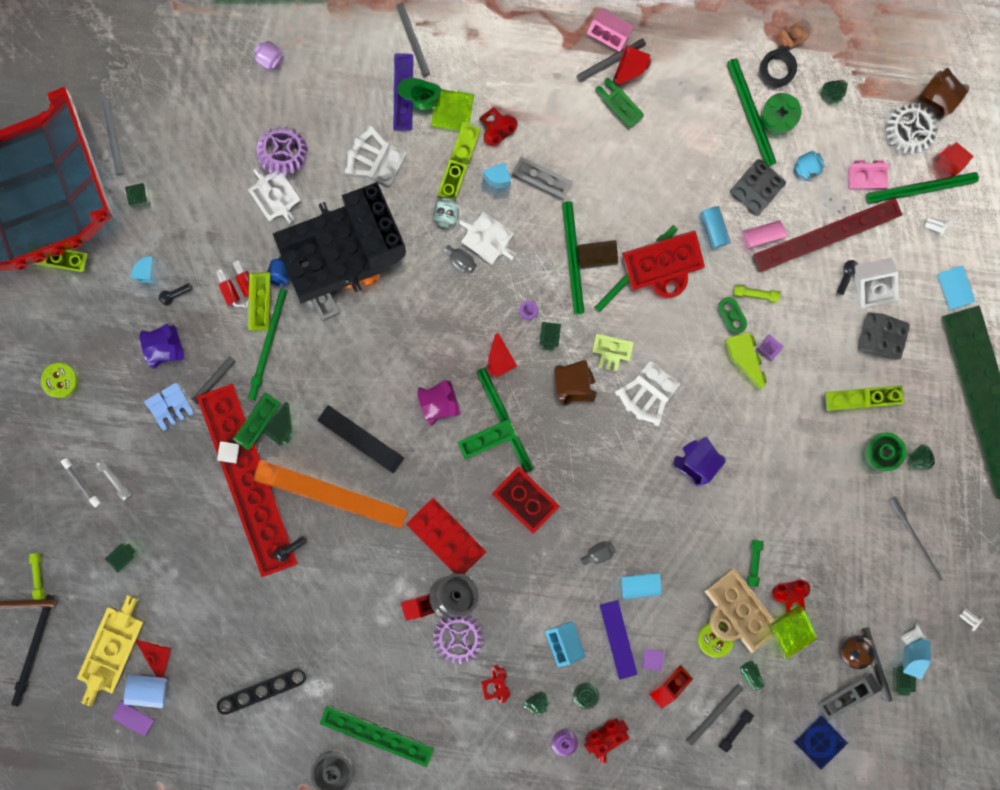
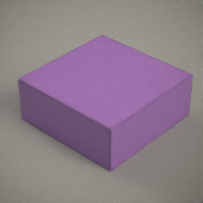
M769 334L757 350L772 361L784 346Z
M644 649L642 668L662 671L664 651Z

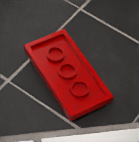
M434 497L406 523L454 574H465L487 552Z

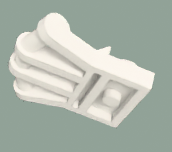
M368 125L366 127L367 130L354 139L352 149L347 152V168H345L344 174L367 176L390 188L407 153L385 142L373 127ZM372 135L382 148L378 150L366 144L365 141ZM362 147L378 155L375 162L359 155L360 148ZM355 159L372 168L370 171L355 170Z
M649 361L633 382L617 390L615 393L617 396H620L628 412L632 411L637 415V419L653 422L654 425L659 426L665 403L676 391L680 383L652 361ZM640 384L642 388L631 401L625 391ZM647 390L653 395L641 410L635 404ZM658 398L660 405L657 415L646 413Z

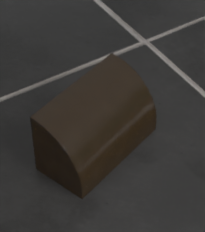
M616 240L579 244L580 269L618 265Z

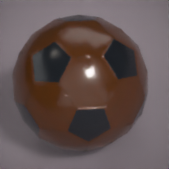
M851 636L841 646V657L850 668L864 669L871 665L875 659L876 650L874 644L865 636Z

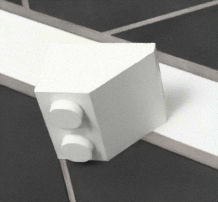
M892 257L855 266V283L861 308L899 301L898 270Z

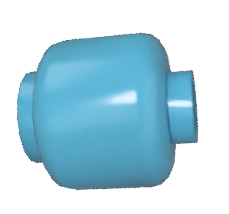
M814 151L799 156L797 159L798 164L795 165L799 176L803 175L806 179L821 174L823 167H825L820 153L816 154Z

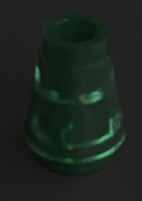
M748 661L740 667L741 675L755 691L765 686L758 664H755L754 661Z

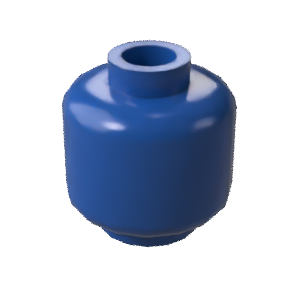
M282 258L272 259L267 270L270 273V283L282 287L290 282V277Z

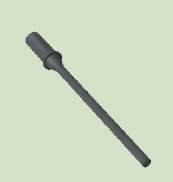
M895 496L890 498L889 502L897 513L898 518L907 526L939 581L943 580L909 524L906 512H904Z

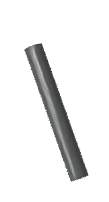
M231 356L227 358L192 398L194 402L198 404L197 396L208 393L232 366L235 360Z

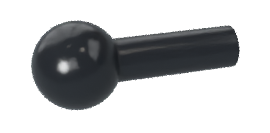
M848 260L845 263V274L837 293L844 295L852 275L855 274V266L859 265L857 261Z
M188 283L171 292L167 290L162 291L158 296V300L164 306L170 305L174 298L191 291L193 288Z
M302 536L286 547L276 548L274 558L279 562L286 561L289 554L307 543V540Z

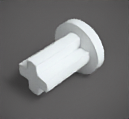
M929 216L925 227L941 233L940 236H943L949 220L946 219L943 222Z
M967 608L960 615L963 620L973 627L971 629L973 632L984 620L983 617L979 619Z
M918 623L915 624L916 628L901 635L906 645L921 637L923 640L926 638Z

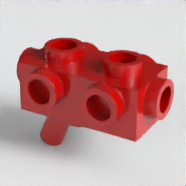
M617 718L609 720L605 723V726L597 731H591L588 737L584 738L587 742L584 746L589 754L594 753L596 758H599L600 763H606V753L630 739L626 732L629 728L624 720L619 721Z

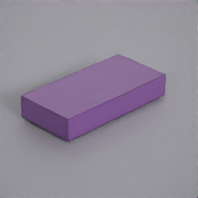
M120 701L111 717L113 720L144 737L155 720L131 705H125L124 701Z

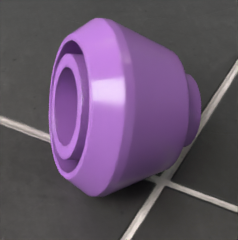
M561 730L553 736L552 748L559 756L567 757L576 751L578 740L571 731Z

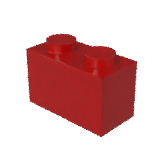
M955 142L952 145L948 144L939 152L937 156L940 158L936 163L952 176H955L963 171L974 156L959 143Z

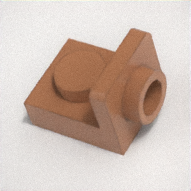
M798 21L789 28L782 30L779 33L780 38L778 39L784 48L787 47L788 50H791L808 39L809 36Z

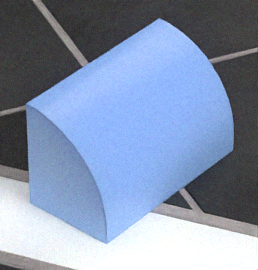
M128 675L124 704L163 708L166 700L167 678Z

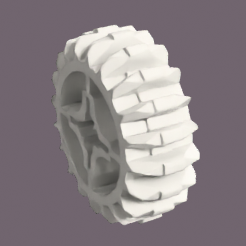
M911 102L909 108L906 104H903L902 109L897 107L895 109L896 113L892 112L890 114L892 119H888L886 123L891 126L886 127V131L891 133L887 135V138L893 137L894 140L890 144L894 145L897 143L896 150L903 147L904 154L909 149L910 154L913 155L915 149L918 153H921L922 148L927 150L929 148L928 144L932 145L934 143L932 138H936L937 134L933 131L937 130L938 126L933 124L937 122V119L931 120L930 117L933 115V112L927 114L928 107L921 110L920 103L915 108L914 103ZM913 114L909 122H899L901 116ZM919 118L924 121L926 130L925 127L920 125ZM913 123V129L915 131H913L911 134V128H909V126ZM898 128L904 132V139L899 135ZM914 135L925 136L921 142L911 143Z

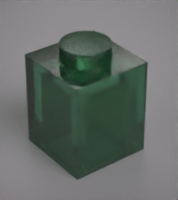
M145 183L125 187L130 207L137 208L151 205L148 186Z
M542 322L539 346H543V350L554 351V348L559 347L561 324Z
M121 543L105 560L117 573H120L138 556L135 554L137 552L130 543Z
M893 667V691L898 692V695L909 696L910 692H916V677L903 673V667Z

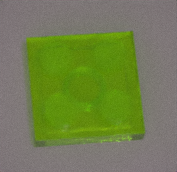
M441 89V94L437 100V107L433 109L431 127L460 131L463 122L470 124L475 94Z
M801 606L795 607L768 625L785 659H789L817 640Z

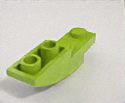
M465 122L462 123L437 193L438 196L456 201L481 128Z
M903 385L825 392L827 411L904 404Z

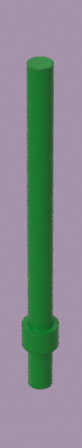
M672 225L656 241L671 238L678 231V228ZM627 273L594 307L599 313L629 282Z
M280 289L255 376H252L250 382L252 386L248 399L254 401L259 386H262L263 372L287 290Z

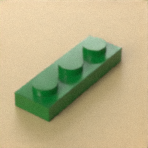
M265 392L233 440L245 449L250 450L281 403Z
M507 419L457 443L464 458L468 459L518 435L511 419Z

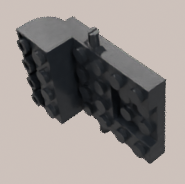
M378 182L341 195L344 207L329 211L326 202H322L323 206L321 203L318 205L322 213L320 216L272 233L300 304L351 284L354 292L361 291L362 287L359 281L390 270L391 265L397 263L405 256V244ZM303 260L310 261V264L308 266H300V263Z

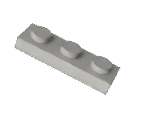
M521 156L512 173L562 199L565 198L572 183L571 180Z

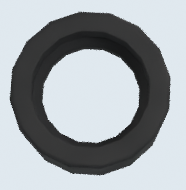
M785 49L771 50L765 55L760 64L761 77L771 86L781 87L787 85L797 73L796 58ZM782 57L787 60L790 70L786 77L776 79L768 73V63L772 58Z

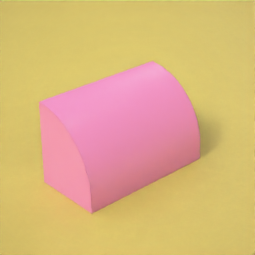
M601 8L593 19L587 34L620 52L634 26Z
M781 220L742 231L747 249L787 237Z

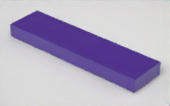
M395 53L393 130L413 131V103L401 97L397 87L402 80L413 78L414 54Z
M615 600L600 604L619 680L638 675L619 601Z

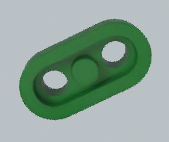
M732 297L723 298L719 302L718 309L728 329L736 334L743 332L747 327V320L737 301ZM725 304H730L731 310H725ZM734 321L740 322L738 328L733 325Z

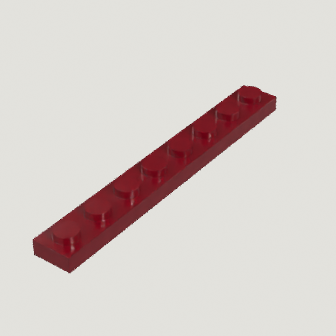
M893 198L757 252L753 256L759 271L762 272L901 217L903 214L896 198Z

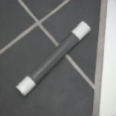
M64 458L61 461L62 465L94 508L101 504L68 458Z

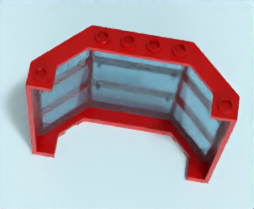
M65 86L47 93L50 101V108L47 111H42L40 115L0 130V271L23 270L32 263H41L50 256H59L68 249H77L82 244L87 243L113 217L72 97Z

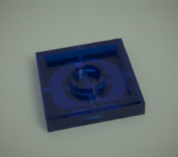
M822 715L813 721L793 741L820 770L848 744Z

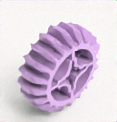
M278 126L277 130L271 127L270 133L265 131L263 133L264 137L260 136L259 143L256 145V156L259 157V164L263 163L264 169L269 168L270 174L273 171H276L277 176L280 172H283L286 176L288 171L294 174L295 169L300 170L301 165L305 164V159L308 157V146L301 133L295 134L296 130L294 128L289 131L287 126L284 129ZM270 145L273 150L271 155L267 153V148ZM294 146L298 151L295 156L292 155V148Z
M465 615L461 616V618H448L449 621L447 622L441 618L440 621L444 625L436 624V628L440 632H433V635L439 636L433 639V643L439 642L435 650L442 649L439 656L441 657L446 654V662L452 657V664L456 663V659H459V663L463 664V658H466V661L469 663L471 661L469 655L476 658L477 655L474 651H482L477 645H484V641L479 640V638H483L485 635L483 633L478 634V631H481L483 627H475L479 622L478 620H475L473 623L470 622L473 617L472 615H469L468 619H464ZM460 622L468 626L458 631L450 624ZM445 629L449 631L452 640L446 646L443 643V632ZM471 630H473L475 635V642L472 648L466 641V636ZM466 631L462 637L463 643L458 641V643L455 642L451 645L455 640L454 633L459 635V633L463 634ZM455 646H461L467 652L456 654L450 652V650Z

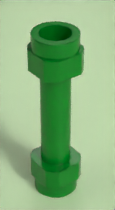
M752 540L751 549H753L751 572L747 579L748 586L759 587L760 577H758L760 552L761 550L763 551L764 541Z

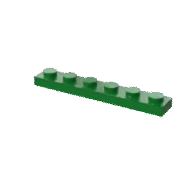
M328 705L319 723L427 767L434 748Z

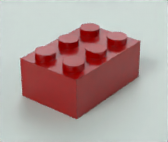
M519 466L492 493L533 534L560 507Z

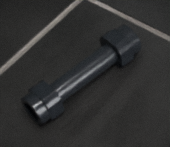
M746 709L741 713V719L726 739L723 738L718 745L726 753L733 747V741L747 723L750 724L754 718V715Z

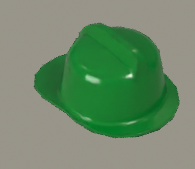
M407 78L402 80L397 87L399 95L412 101L417 109L427 110L437 107V100L441 94L439 85L419 78Z

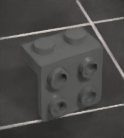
M757 159L730 192L759 216L785 186L786 181L761 159Z
M868 312L858 349L876 352L900 360L903 355L910 325L905 321L885 314Z

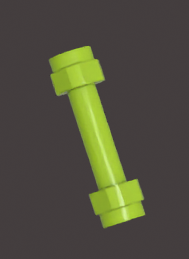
M735 284L733 290L734 296L759 297L778 303L781 291L777 290L763 291L745 288V285Z
M32 553L29 554L28 559L29 564L32 563L33 600L45 599V589H42L39 564L42 562L41 554Z

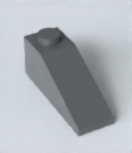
M871 673L818 704L827 721H830L881 691V688Z

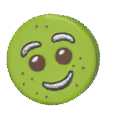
M62 362L48 365L41 375L43 390L55 398L71 396L79 384L76 370L71 365Z
M710 622L704 624L699 630L697 637L698 645L708 656L719 658L727 655L732 650L734 641L719 639L713 633ZM720 622L718 628L721 632H725L726 625Z

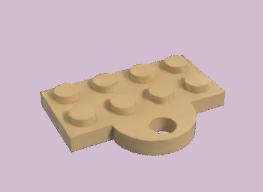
M732 568L705 590V593L716 606L710 615V626L713 633L719 639L734 641L740 638L748 650L753 653L781 630L736 568ZM720 622L726 625L725 632L719 630L718 625Z

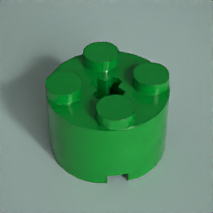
M778 93L766 101L761 109L760 118L762 124L769 132L782 135L790 132L798 124L802 110L796 97L787 93ZM779 110H781L782 113L785 114L782 118L780 117V114H777Z
M893 433L875 434L866 442L864 448L865 460L875 470H895L906 459V445ZM885 448V450L889 451V454H882V450Z

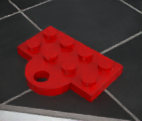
M695 230L622 253L632 290L650 285L655 293L666 298L676 297L684 291L688 283L689 272L705 268ZM670 282H674L676 285L673 292H668L666 289Z

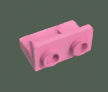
M856 160L854 164L848 166L849 189L888 188V168L890 163H884V160H874L873 163H865V160Z

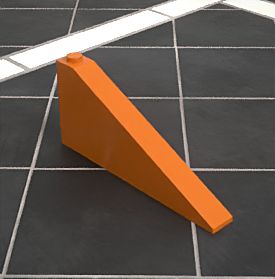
M262 460L259 462L254 477L256 482L400 529L403 527L408 512L393 505Z

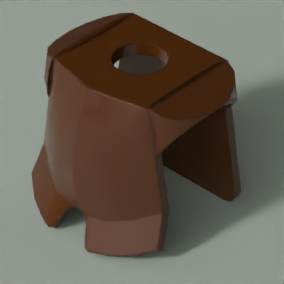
M946 68L943 72L938 71L919 95V100L937 109L939 115L943 118L953 113L969 92V86L961 84L951 70Z
M586 360L565 367L562 365L555 367L557 396L563 405H568L571 402H594L597 392L591 390L590 385L595 383V378L590 368H588Z

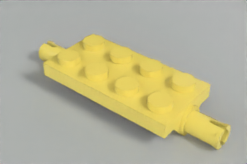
M126 595L121 610L117 611L107 607L77 679L85 682L87 686L81 700L82 704L87 703V706L92 707L98 691L104 690L111 694L115 691L144 624L143 621L131 615L138 601L137 598H132L133 596Z

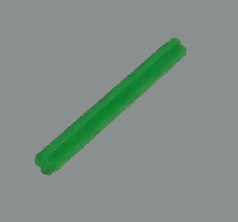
M731 59L727 64L767 166L774 165L776 163L774 153L738 59Z
M977 172L869 192L866 194L868 203H874L976 183L979 181V175Z
M565 201L562 203L573 308L574 314L578 315L584 313L574 211L572 201Z
M483 367L477 370V375L500 422L510 419L486 368ZM519 436L510 439L509 441L524 472L532 471L534 467Z

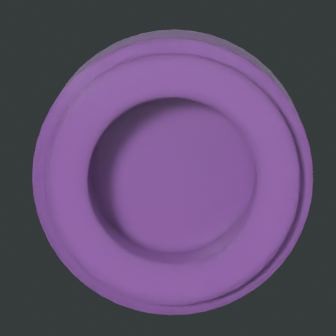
M531 300L524 301L520 305L519 313L526 320L534 319L538 314V306Z

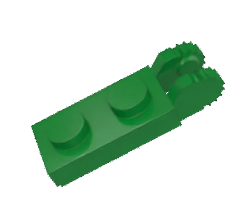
M607 77L604 81L613 92L608 95L599 85L596 87V90L625 124L631 128L644 116V113L620 87H617Z

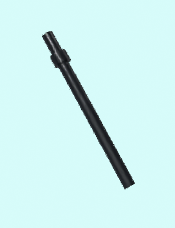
M47 594L45 600L54 599L55 596ZM51 607L42 608L19 681L16 682L14 687L16 691L11 703L13 706L19 707L22 694L26 691V682Z

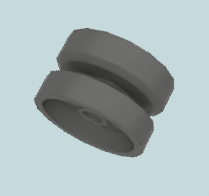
M452 574L437 580L432 585L429 593V602L433 611L438 616L445 619H454L470 613L476 607L478 589L470 577L464 574Z
M329 750L322 753L316 759L311 769V781L317 790H347L355 776V767L352 759L346 753L339 750ZM332 769L336 771L335 775L330 774Z

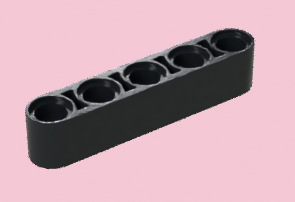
M329 405L326 406L317 419L318 422L393 474L405 459Z
M296 667L226 695L217 702V710L222 715H228L301 686L307 680V672L302 667ZM294 672H301L303 680L299 682L294 680ZM277 679L284 680V688L276 687L275 682ZM259 686H264L267 689L265 696L258 694L257 689ZM241 693H246L249 696L248 703L240 701ZM222 701H229L231 709H223Z

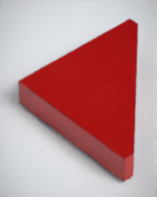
M136 639V644L139 646L155 676L164 678L172 648Z

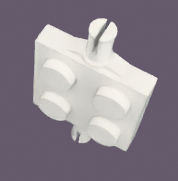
M260 166L256 167L253 172H255L259 180L248 189L249 193L269 222L278 216H284L288 223L291 224L292 222L289 217L293 222L296 219L290 210L301 202L300 198L282 172L278 176L276 171L265 175Z
M482 212L473 223L462 217L459 224L467 228L468 231L461 244L491 265L502 254L513 260L516 253L507 248L509 241L514 235L512 231L485 212Z

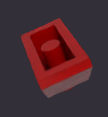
M626 45L613 82L620 85L643 74L645 69L647 70L651 64V55Z
M499 333L494 336L488 358L489 365L486 366L491 376L496 375L497 378L517 367Z
M429 594L401 602L406 621L435 613L429 602Z
M679 665L649 695L663 709L677 699L693 678L682 665Z

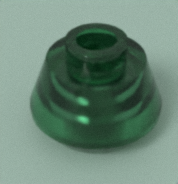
M845 80L830 81L823 85L822 90L827 99H831V102H839L846 96L848 83Z
M924 444L919 445L912 452V456H910L911 464L917 469L930 470L935 464L932 450Z
M582 683L574 690V702L582 709H591L599 701V691L593 684Z
M543 691L531 696L524 702V708L532 714L537 713L539 716L548 710L546 708L549 705L547 693Z

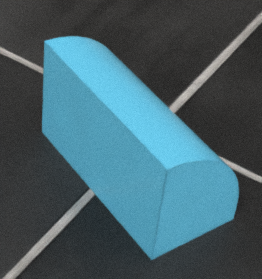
M505 162L483 170V177L491 186L496 188L511 186V178Z
M716 206L703 210L701 215L712 248L731 243L720 207Z
M149 256L137 261L132 269L131 279L137 282L156 283L158 260Z
M963 265L937 274L949 310L975 302Z
M660 573L620 576L623 599L661 596Z
M573 621L545 631L558 667L570 665L586 657Z
M917 640L905 648L903 652V673L922 680L931 662L930 641Z

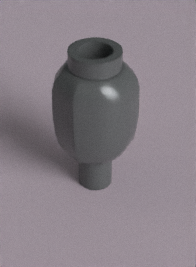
M450 245L445 248L444 251L450 255L451 263L460 271L471 273L476 268L477 264L474 262V258L466 251L459 248L454 249Z
M601 542L590 548L588 555L581 558L584 565L590 562L600 564L611 559L616 550L612 542Z

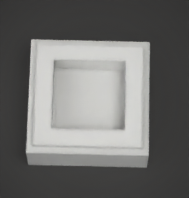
M220 441L217 461L237 463L240 444Z

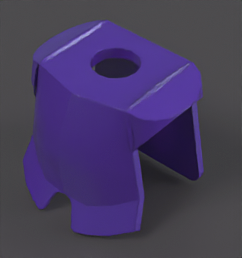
M167 323L151 332L141 330L139 336L145 361L150 368L155 369L162 362L184 359L175 325L169 326Z
M703 437L699 443L695 440L683 447L682 450L686 455L684 457L676 456L674 467L692 478L693 483L699 487L709 483L725 464L726 458L717 452L707 437Z

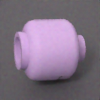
M271 41L260 42L254 50L256 52L255 60L266 69H276L284 58L282 56V49Z

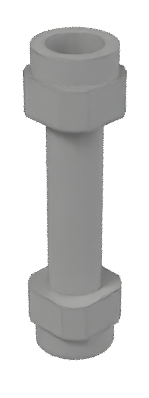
M105 458L95 464L99 472H103L118 490L117 494L123 501L133 495L128 487H124L109 468L111 465Z

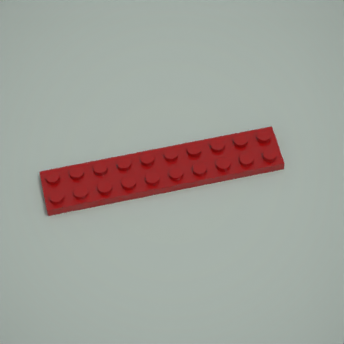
M232 383L197 396L217 455L220 441L238 444L233 438L246 420L234 384ZM254 443L250 450L240 445L237 463L220 461L260 575L264 577L297 565L298 561L294 551L289 554L288 559L284 562H279L274 558L276 548L286 547L291 542L271 486L254 480L261 460Z

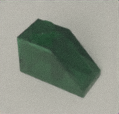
M287 401L262 431L280 446L288 445L294 437L292 435L294 427L291 404Z

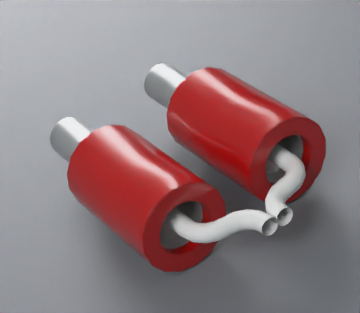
M236 261L233 263L238 274L235 278L244 297L247 298L249 297V272H244L240 262ZM222 269L217 270L216 274L220 280L218 287L227 306L234 304L236 307L243 306L244 309L247 308L249 300H247L246 305L242 303L236 304L240 301V298L231 279L226 280Z

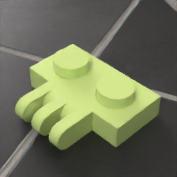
M596 334L592 353L601 355L598 368H603L605 361L607 362L606 370H610L611 363H614L613 371L617 372L620 359L630 361L634 342Z

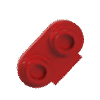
M494 107L479 118L488 128L483 138L490 146L499 144L503 139L515 132L518 126L517 119L514 116L506 115L503 117ZM495 114L494 121H486L487 117Z
M802 579L778 584L773 588L772 595L774 600L785 602L787 616L804 613V597L810 594V584ZM795 602L800 605L796 610L790 609Z
M495 665L491 667L492 678L481 681V688L484 700L497 698V701L502 704L506 703L510 697V690L508 686H505L506 670ZM490 683H493L495 693L493 694L487 692V686Z

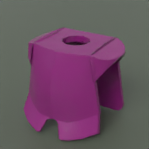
M444 380L429 389L418 388L417 395L425 420L430 426L438 418L461 414L451 381Z

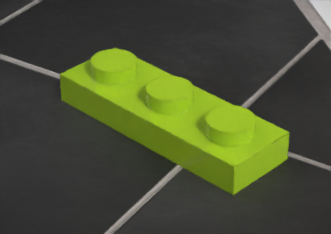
M269 272L249 273L248 329L251 331L267 330L269 328Z

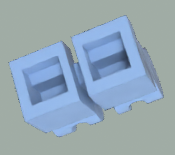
M179 382L161 391L162 393H157L144 401L163 431L169 429L165 422L166 417L173 426L177 424L174 414L168 409L173 406L175 415L181 421L185 419L181 411L182 408L186 410L189 416L194 414V410Z

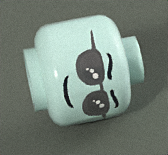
M442 198L441 201L435 203L432 218L438 222V226L448 228L449 225L457 222L459 207L456 205V201Z

